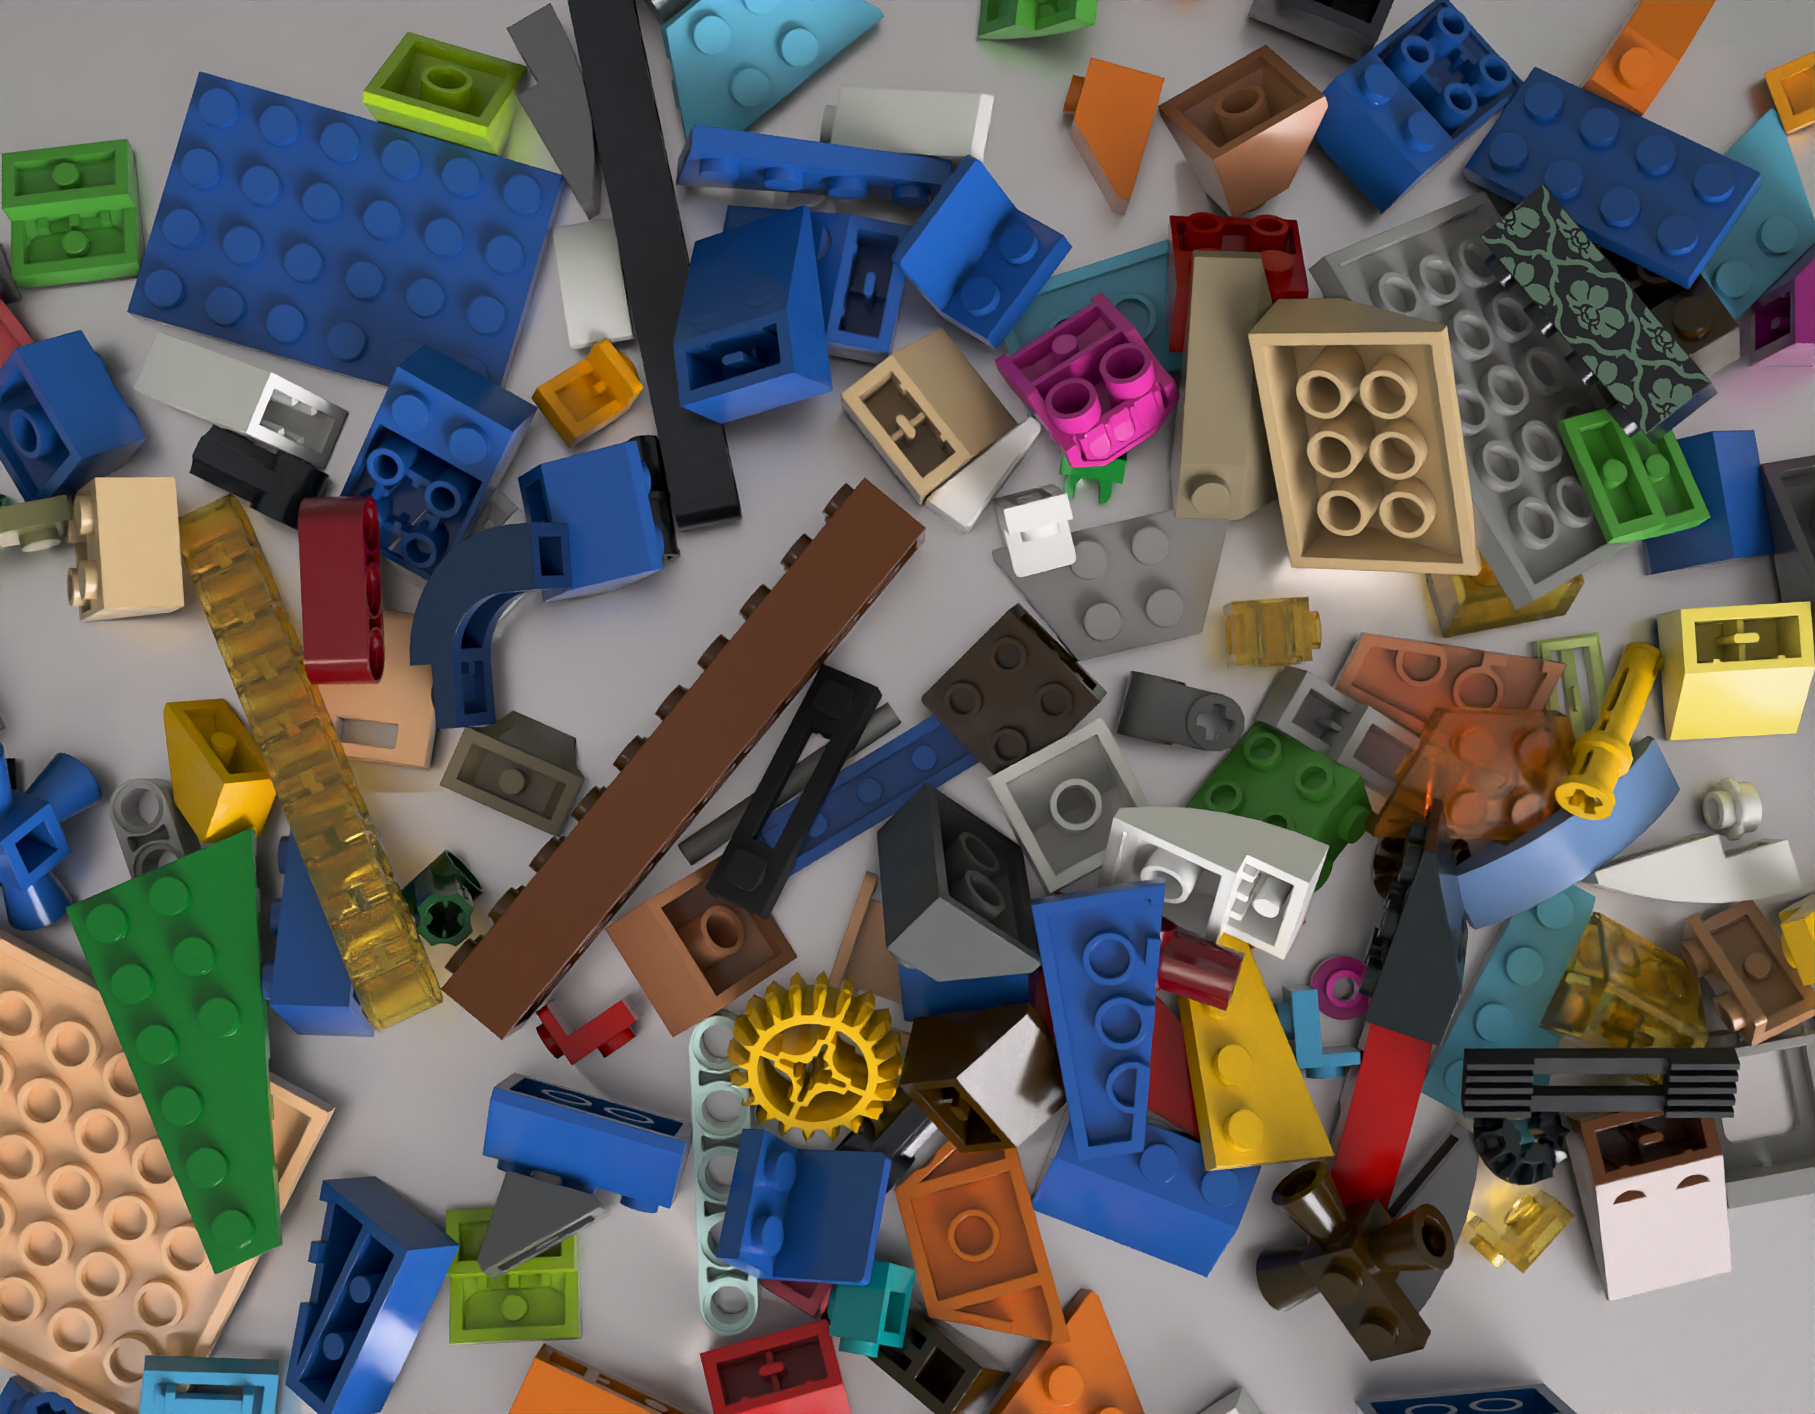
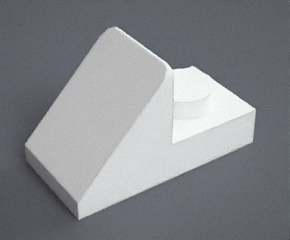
M1052 483L992 500L1009 559L1017 577H1025L1071 565L1076 561V553L1068 520L1073 519L1068 495L1065 491Z

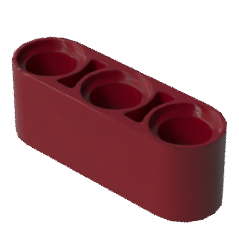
M371 496L305 497L301 502L298 514L303 648L307 678L313 685L378 684L384 672L385 644L380 527L376 503Z

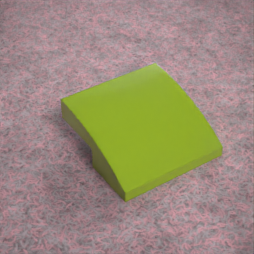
M494 1207L446 1210V1234L460 1244L446 1276L450 1277V1344L473 1345L581 1339L578 1233L498 1278L492 1279L482 1272L477 1259Z

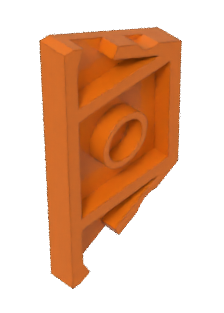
M948 1140L924 1165L916 1169L894 1190L929 1318L981 1327L1057 1344L1071 1342L1017 1148L960 1153Z
M1080 1289L1063 1313L1071 1342L1057 1344L1043 1340L989 1413L1145 1414L1099 1296L1093 1290Z

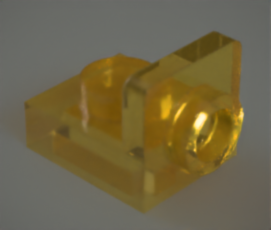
M1540 1189L1534 1197L1527 1194L1511 1207L1504 1218V1223L1507 1227L1501 1234H1498L1482 1218L1470 1211L1465 1223L1476 1234L1468 1243L1497 1269L1507 1261L1521 1273H1524L1571 1222L1575 1215L1558 1199Z

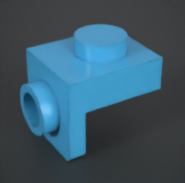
M1307 984L1282 986L1283 1002H1274L1273 1006L1299 1069H1306V1078L1326 1079L1345 1076L1344 1066L1361 1064L1360 1050L1351 1045L1322 1047L1316 988Z

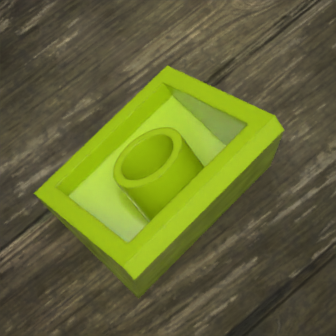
M407 32L363 90L362 102L377 122L503 157L519 104L517 95L523 91L528 66Z

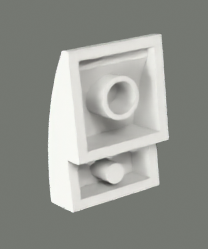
M1162 806L1119 808L1113 818L1097 888L1164 877L1165 893L1162 916L1172 920L1178 926V931L1212 941L1216 944L1223 932L1284 960L1304 922L1329 845L1295 831L1224 812Z

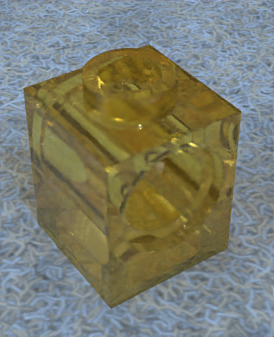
M1308 597L1231 601L1223 606L1227 669L1305 664L1313 661L1312 650L1320 649L1321 647L1320 616L1318 611H1309Z

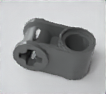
M1130 671L1116 733L1170 746L1174 743L1204 751H1223L1231 748L1240 740L1244 731L1245 717L1241 707L1232 698L1223 694L1186 686V683L1156 675ZM1213 705L1222 707L1220 712L1221 718L1230 721V728L1228 732L1217 733L1214 742L1205 739L1206 728L1197 725L1198 714L1210 713Z

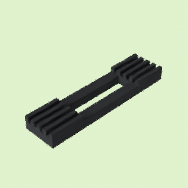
M823 663L821 664L705 887L711 895L720 897L728 903L731 902L741 909L744 908L749 913L756 914L764 920L768 919L796 865L794 860L850 751L855 750L882 697L877 686ZM820 733L830 741L774 849L756 841L811 734Z
M1464 1048L1461 1106L1464 1118H1531V1112L1664 1111L1666 1118H1734L1732 1106H1735L1736 1102L1734 1094H1737V1086L1735 1082H1738L1739 1079L1737 1070H1740V1061L1735 1048ZM1534 1074H1664L1662 1085H1532Z

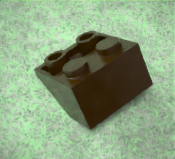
M1005 1003L1000 1007L969 1011L949 1010L943 1014L914 1017L898 1085L960 1153L1018 1148L1067 1103L1055 1034L1030 1003Z

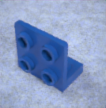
M966 155L955 171L944 180L938 194L915 225L906 231L900 245L892 254V261L942 318L997 350L1069 253L1072 246L1063 234L1018 210L981 161L971 155Z
M742 1129L716 1258L757 1279L867 1285L871 1278L891 1168V1158L882 1152L796 1149L765 1129Z

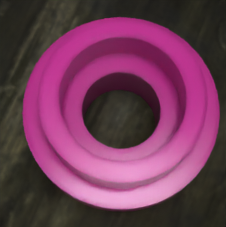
M1334 956L1323 961L1315 969L1311 977L1310 986L1317 989L1319 1010L1323 1014L1336 1020H1350L1362 1015L1366 1011L1368 996L1358 993V987L1365 968L1361 961L1349 956ZM1347 976L1354 983V992L1350 998L1338 1000L1333 994V985L1338 978Z

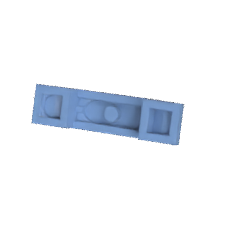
M1647 735L1631 746L1633 761L1628 773L1617 780L1613 790L1616 803L1609 817L1602 820L1583 819L1562 808L1508 846L1492 841L1456 866L1465 917L1470 927L1477 930L1530 909L1571 887L1617 856L1663 814L1680 791V788L1655 738Z

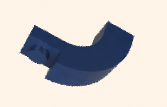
M529 522L497 526L481 531L456 546L433 571L419 598L413 618L410 637V666L431 664L433 680L431 700L435 708L436 729L496 724L491 666V643L495 627L503 612L519 597L536 591L572 588L567 523Z

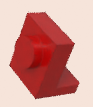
M627 995L576 1031L560 1006L553 1000L536 1011L537 1016L542 1022L541 1025L536 1027V1030L546 1048L556 1059L565 1055L570 1064L574 1065L597 1048L602 1056L606 1058L632 1040L636 1035L630 1028V1025L643 1015L630 996Z

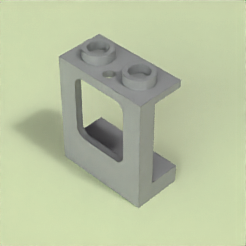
M1801 1022L1753 1047H1750L1744 1037H1740L1739 1030L1731 1032L1729 1029L1700 1034L1701 1045L1684 1048H1735L1738 1058L1782 1050L1796 1115V1124L1789 1132L1731 1142L1726 1137L1722 1118H1714L1723 1153L1727 1208L1732 1209L1814 1194L1815 1028L1803 1026Z

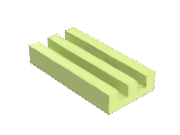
M1599 632L1531 642L1533 658L1553 661L1552 651H1557L1559 662L1567 664L1561 679L1572 751L1578 737L1586 733L1573 649L1582 647L1593 723H1595L1607 693ZM1555 686L1541 711L1549 767L1574 764L1576 761L1572 751L1566 752L1557 686Z

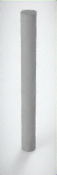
M888 702L874 711L855 750L850 751L846 760L902 723ZM828 743L795 765L772 811L805 789ZM754 793L678 844L680 851L690 865H694L731 839Z

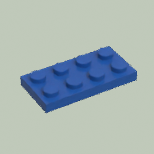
M1534 67L1464 167L1467 180L1517 205L1543 184L1592 242L1688 290L1761 186L1760 172L1537 67Z

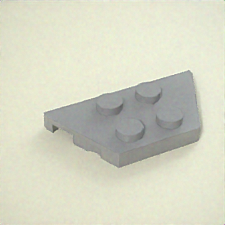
M1174 509L1074 531L1071 532L1076 553V561L1073 564L1025 577H1017L1014 573L1006 547L992 550V556L995 564L1000 570L1005 572L1024 595L1032 609L1052 629L1057 639L1070 655L1079 662L1202 633L1229 520L1175 518Z

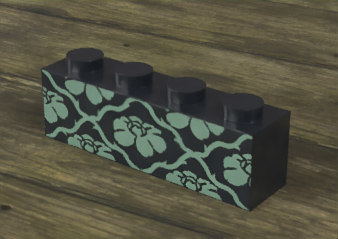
M1543 184L1480 236L1493 252L1483 261L1484 264L1507 291L1519 283L1533 300L1523 309L1524 312L1547 339L1558 331L1574 349L1564 360L1588 388L1600 380L1615 398L1605 409L1630 438L1641 430L1654 444L1718 393L1708 377Z

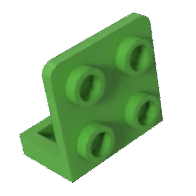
M1259 722L1250 727L1187 805V808L1224 812L1263 821L1295 831L1329 845L1314 892L1325 884L1332 871L1333 862L1347 844L1357 842L1364 835L1373 813L1361 774L1333 761L1332 758L1318 750L1315 752Z

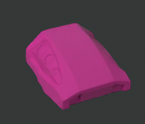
M1102 292L1090 298L1092 302L1090 305L1008 357L1006 354H1003L994 360L998 371L1009 387L1042 423L1062 450L1072 468L1105 466L1158 432L1180 398L1174 379L1153 355L1136 328Z

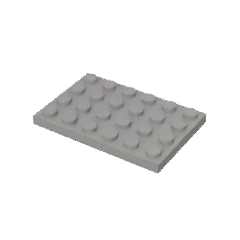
M1481 191L1328 254L1308 270L1322 291L1324 298H1342L1447 325L1472 497L1475 543L1495 575L1498 584L1517 611L1636 541L1623 543L1606 542L1556 426L1563 419L1604 409L1614 399L1600 380L1588 388L1568 365L1564 358L1574 349L1559 331L1547 339L1523 310L1533 300L1519 283L1507 291L1484 264L1483 261L1493 252L1480 236L1502 218L1486 192Z

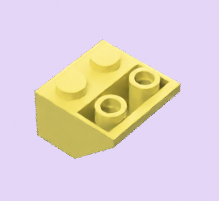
M1810 601L1688 608L1657 615L1660 657H1664V663L1661 667L1666 741L1797 733L1815 668Z

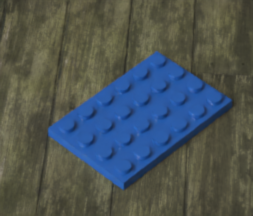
M199 71L127 312L140 319L388 389L397 366L423 345L427 344L505 388L566 180L562 174Z

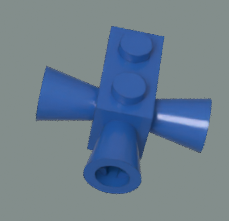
M0 743V883L9 924L17 930H36L59 920L67 912L65 907L70 906L72 902L71 895L51 871L53 867L72 853L59 823L98 804L101 801L102 793L97 780L89 769L78 759L66 753H57L25 793L13 790L10 785L4 747Z

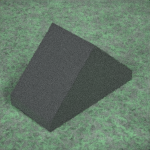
M507 1170L477 1262L484 1274L492 1279H496L607 1217L608 1213L603 1203L593 1194Z

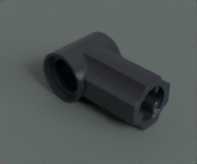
M214 424L205 435L201 436L192 454V466L189 472L251 502L250 508L295 530H298V514L302 500L305 497H320L330 476L279 450L274 454L255 445L254 442Z
M899 1086L892 1100L884 1103L883 1112L879 1115L878 1120L864 1117V1122L859 1127L858 1133L850 1131L834 1151L882 1152L889 1156L892 1162L886 1190L887 1194L914 1163L916 1158L913 1155L938 1128Z

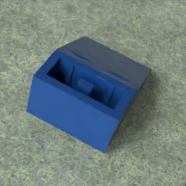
M1434 0L1334 78L1322 93L1326 97L1328 108L1313 139L1376 209L1383 214L1512 100L1523 84V81L1449 0Z
M802 205L695 241L673 342L680 407L723 424L833 391L811 215L808 206Z
M728 205L723 232L787 211V209ZM810 211L828 355L880 364L892 354L907 279L892 261V254L900 245L906 231L912 226L852 214Z
M425 344L397 366L340 496H371L378 510L381 555L428 581L443 558L456 546L469 538L512 463L538 407ZM400 537L401 540L392 550H389L388 548Z

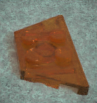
M1435 707L1420 732V740L1417 747L1404 757L1393 775L1398 780V783L1380 812L1371 811L1365 821L1364 830L1373 837L1406 838L1413 816L1425 819L1431 801L1435 797L1443 800L1450 839L1517 840L1562 809L1556 800L1555 791L1560 780L1570 775L1576 761L1572 752L1576 740L1568 716L1557 710Z

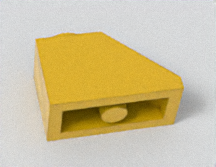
M224 698L167 702L163 710L173 798L177 808L203 844L219 842L249 828L256 831V837H260L282 779L280 774Z

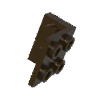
M1017 603L922 696L921 700L951 733L995 775L1065 737L1101 702L1107 691Z

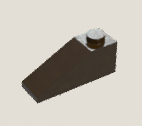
M912 1298L910 1300L903 1349L879 1345L877 1358L867 1356L934 1414H984L1011 1375L1006 1368L954 1327L943 1320L929 1318L927 1309ZM827 1305L820 1318L822 1320L827 1319L830 1325L831 1321L828 1317Z

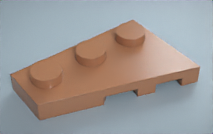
M1361 632L1332 687L1354 701L1368 705L1387 718L1506 777L1567 664L1559 661Z

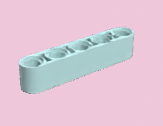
M720 1010L700 1021L692 1031L689 1041L699 1308L702 1320L709 1329L720 1335L732 1336L742 1333L753 1323L759 1309L762 1288L760 1285L761 1279H757L716 1258L718 1245L713 1240L711 1234L712 1226L720 1221H724L731 1185H720L713 1180L708 1169L709 1161L720 1155H727L736 1159L742 1129H755L754 1105L741 1107L742 1099L744 1098L746 1102L749 1097L750 1088L731 1085L729 1072L734 1069H739L740 1072L748 1071L729 1062L728 1057H714L709 1054L704 1046L703 1037L706 1029L710 1026L722 1025L733 1030L735 1020L739 1017L733 1012ZM717 1090L729 1091L739 1101L740 1115L732 1121H717L707 1111V1096ZM724 1286H735L747 1296L749 1305L740 1313H725L716 1305L714 1292Z

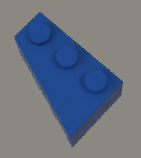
M292 815L289 836H282L280 838L277 861L280 874H285L282 898L275 897L271 905L270 930L272 936H277L275 959L268 960L264 966L262 991L265 1000H270L269 1005L297 1035L374 1037V1017H366L362 1013L366 977H376L377 957H368L372 917H378L381 835L370 817Z
M375 1176L327 1179L322 1181L319 1197L320 1201L327 1203L321 1240L311 1241L308 1262L316 1264L309 1302H300L285 1385L318 1414L380 1413L460 1244Z

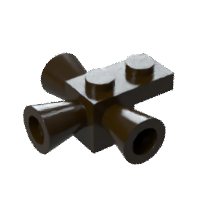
M1322 1161L1305 1164L1288 1174L1274 1189L1271 1200L1307 1233L1311 1239L1307 1247H1269L1260 1253L1256 1264V1276L1260 1291L1267 1303L1274 1309L1285 1312L1321 1292L1370 1362L1424 1349L1431 1330L1399 1287L1396 1279L1400 1271H1444L1450 1267L1454 1258V1240L1444 1215L1435 1206L1422 1204L1393 1221L1377 1197L1344 1206L1328 1166Z

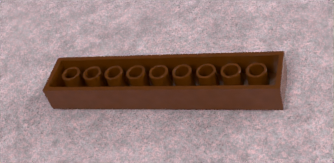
M865 477L855 489L845 483L837 491L822 511V514L826 516L824 519L826 524L814 539H811L804 533L793 544L780 562L784 566L783 570L786 571L772 590L765 584H762L750 596L738 613L745 622L734 636L728 640L724 635L720 634L712 642L697 662V665L704 670L689 690L679 684L668 695L655 713L662 722L648 739L637 735L624 748L613 763V766L621 771L608 788L605 786L602 788L594 786L586 794L571 814L579 823L567 837L562 835L557 839L553 836L542 847L529 864V867L536 872V875L526 887L524 885L517 889L511 887L488 913L487 918L494 925L485 936L480 934L475 940L472 938L466 940L445 965L444 968L452 976L441 990L501 1040L523 1028L819 670L821 664H824L924 543L926 527Z

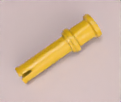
M1631 642L1624 647L1619 666L1612 678L1591 731L1578 737L1572 752L1576 761L1570 775L1560 780L1555 791L1557 802L1563 809L1575 816L1589 820H1602L1609 817L1616 803L1613 790L1618 778L1628 773L1633 761L1629 742L1644 710L1652 685L1664 663V657H1660L1661 652L1650 644Z

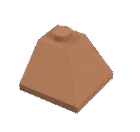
M1264 45L1158 106V109L1204 191L1230 217L1238 218L1247 212L1259 209L1266 201L1289 189L1328 108V103L1323 93L1271 48Z

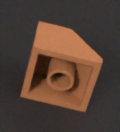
M721 856L651 897L604 928L672 1037L716 1013L797 958V955L771 914L767 920H764L756 914L749 913L744 908L741 909L731 902L728 903L720 897L711 895L705 889Z

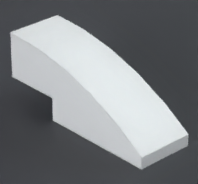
M1696 833L1612 859L1581 880L1582 883L1617 893L1674 902L1727 903L1757 900L1803 889L1787 839H1762L1723 851L1719 835L1711 833Z

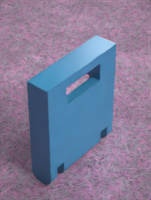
M145 1355L139 1414H275L279 1360ZM176 1384L243 1386L242 1394L176 1392Z

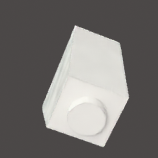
M841 86L837 106H825L820 142L952 160V174L966 155L975 157L984 165L994 95Z
M159 330L133 390L221 428L228 429L324 469L348 412L270 371Z

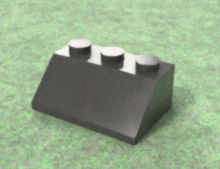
M926 782L877 831L886 949L902 966L909 969L917 968L937 982L1034 972L1041 965V958L1024 855L1021 847Z

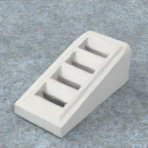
M1031 416L1027 420L1021 421L931 492V496L926 499L925 506L961 533H969L1038 439L1041 432V423Z

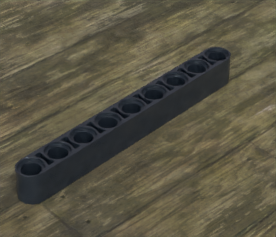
M567 0L678 528L680 531L741 519L742 511L724 424L680 407L673 342L690 261L635 0Z

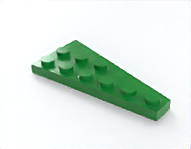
M252 828L65 907L215 1275L283 1245L278 1166L275 1164L272 1126L274 1104L273 1095H270L268 1059H270L267 1000H265L262 991V977L265 965L264 956L261 955L259 924L261 903L260 889L257 888L255 862L257 842L256 831Z

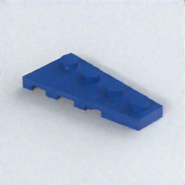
M693 124L678 159L676 185L831 195L848 200L863 198L891 199V202L897 206L924 208L929 206L930 202L938 194L944 180L951 174L952 160Z
M1164 877L1032 899V912L1078 1162L1144 1152L1156 983L1161 943V921L1165 893Z

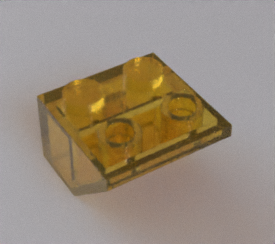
M1593 911L1538 1027L1576 1048H1704L1709 1034L1700 979L1693 976L1683 960L1602 913ZM1624 1074L1646 1085L1663 1084L1664 1074Z

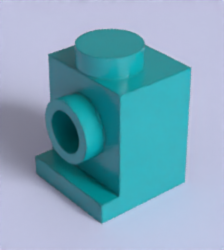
M874 1260L871 1278L867 1285L836 1284L832 1288L827 1308L828 1317L831 1321L829 1335L840 1337L838 1351L877 1358L879 1345L903 1349L915 1269Z

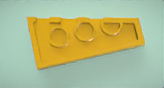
M1223 932L1217 944L1245 953L1227 1010L1224 1011L1177 995L1205 1171L1321 1160L1335 1156L1248 943Z

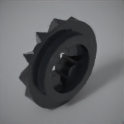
M1531 1112V1118H1474L1473 1134L1477 1151L1487 1168L1505 1182L1514 1185H1532L1554 1177L1553 1170L1556 1165L1568 1157L1562 1147L1563 1138L1571 1130L1561 1124L1558 1112ZM1529 1119L1527 1130L1530 1134L1534 1135V1140L1537 1143L1532 1142L1520 1145L1522 1134L1514 1128L1515 1125L1510 1121L1517 1122Z

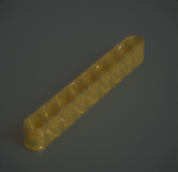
M229 493L178 517L182 557L359 1002L373 1027L379 1032L384 1031L443 1003L442 991L419 933L416 931L415 923L318 685L311 684L307 678L304 651L244 508L238 499Z

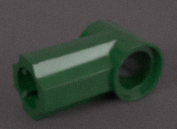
M445 850L401 889L397 895L404 907L415 918L416 931L431 946L451 944L456 947L473 932L470 918L474 910L473 901L484 892V889L465 864L453 853Z

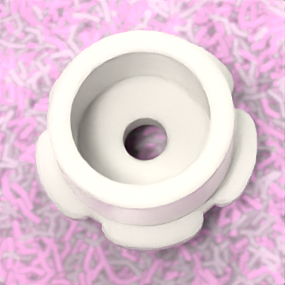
M1727 777L1721 779L1720 783L1714 784L1711 792L1707 793L1703 802V813L1711 829L1716 830L1721 836H1726L1728 840L1735 841L1739 840L1744 833L1757 830L1761 823L1762 805L1759 794L1751 783L1736 782L1733 778Z

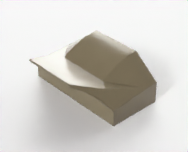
M511 711L505 717L496 721V724H490L485 727H465L440 782V786L553 836L560 837L585 781V777L577 768L575 737L516 711Z

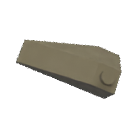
M1193 250L1179 383L1180 398L1177 403L1170 471L1175 518L1240 520L1278 498L1248 337L1251 329L1273 305L1260 252Z

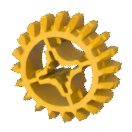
M824 970L817 976L815 985H806L801 975L796 972L790 979L789 990L773 980L766 987L765 998L753 994L752 998L747 1002L745 1014H740L735 1020L732 1030L734 1038L729 1041L727 1050L729 1062L748 1071L740 1072L739 1069H734L729 1072L731 1085L750 1088L749 1097L746 1102L744 1098L742 1099L741 1107L757 1105L756 1117L759 1124L772 1118L779 1120L778 1130L781 1137L790 1131L792 1127L802 1129V1135L806 1143L813 1138L815 1130H824L831 1141L834 1142L840 1134L841 1125L846 1126L857 1134L859 1127L864 1122V1116L878 1120L879 1115L883 1112L884 1101H891L896 1093V1079L898 1075H901L903 1058L899 1053L901 1049V1036L897 1029H891L892 1016L889 1013V1008L874 1010L876 998L873 996L872 990L857 997L853 996V983L850 977L840 983L838 988L828 986L829 980ZM838 1031L850 1037L861 1049L864 1057L856 1054V1047L844 1042L838 1035ZM825 1044L824 1051L819 1053L822 1045ZM768 1059L775 1061L774 1067L785 1072L790 1077L792 1082L788 1081L783 1076H781L774 1069V1067L771 1065ZM812 1060L809 1068L805 1070L806 1063L808 1064Z

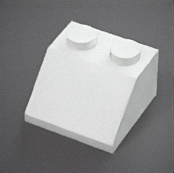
M1102 717L987 779L1018 844L1047 897L1102 868L1113 818L1119 808L1151 806Z

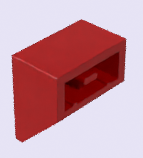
M1198 212L1189 216H1169L1166 325L1169 352L1183 353L1193 250L1260 252L1273 304L1278 299L1308 298L1309 288L1297 220L1283 219L1268 214L1258 215L1254 218L1219 217L1207 212Z
M823 1319L700 1353L713 1413L852 1414L833 1336L829 1335L830 1325L828 1320Z

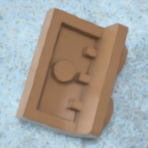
M1753 900L1742 901L1702 921L1697 913L1684 918L1682 942L1678 944V949L1685 965L1696 978L1704 975L1717 995L1713 997V1003L1722 1022L1731 1032L1740 1030L1750 1047L1815 1016V991L1811 985L1803 986L1797 968H1793L1787 962L1780 939Z

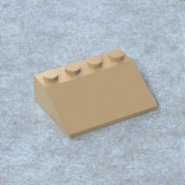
M1342 298L1278 299L1251 329L1248 337L1291 568L1478 576L1482 567L1479 549L1475 543L1472 497L1447 325Z

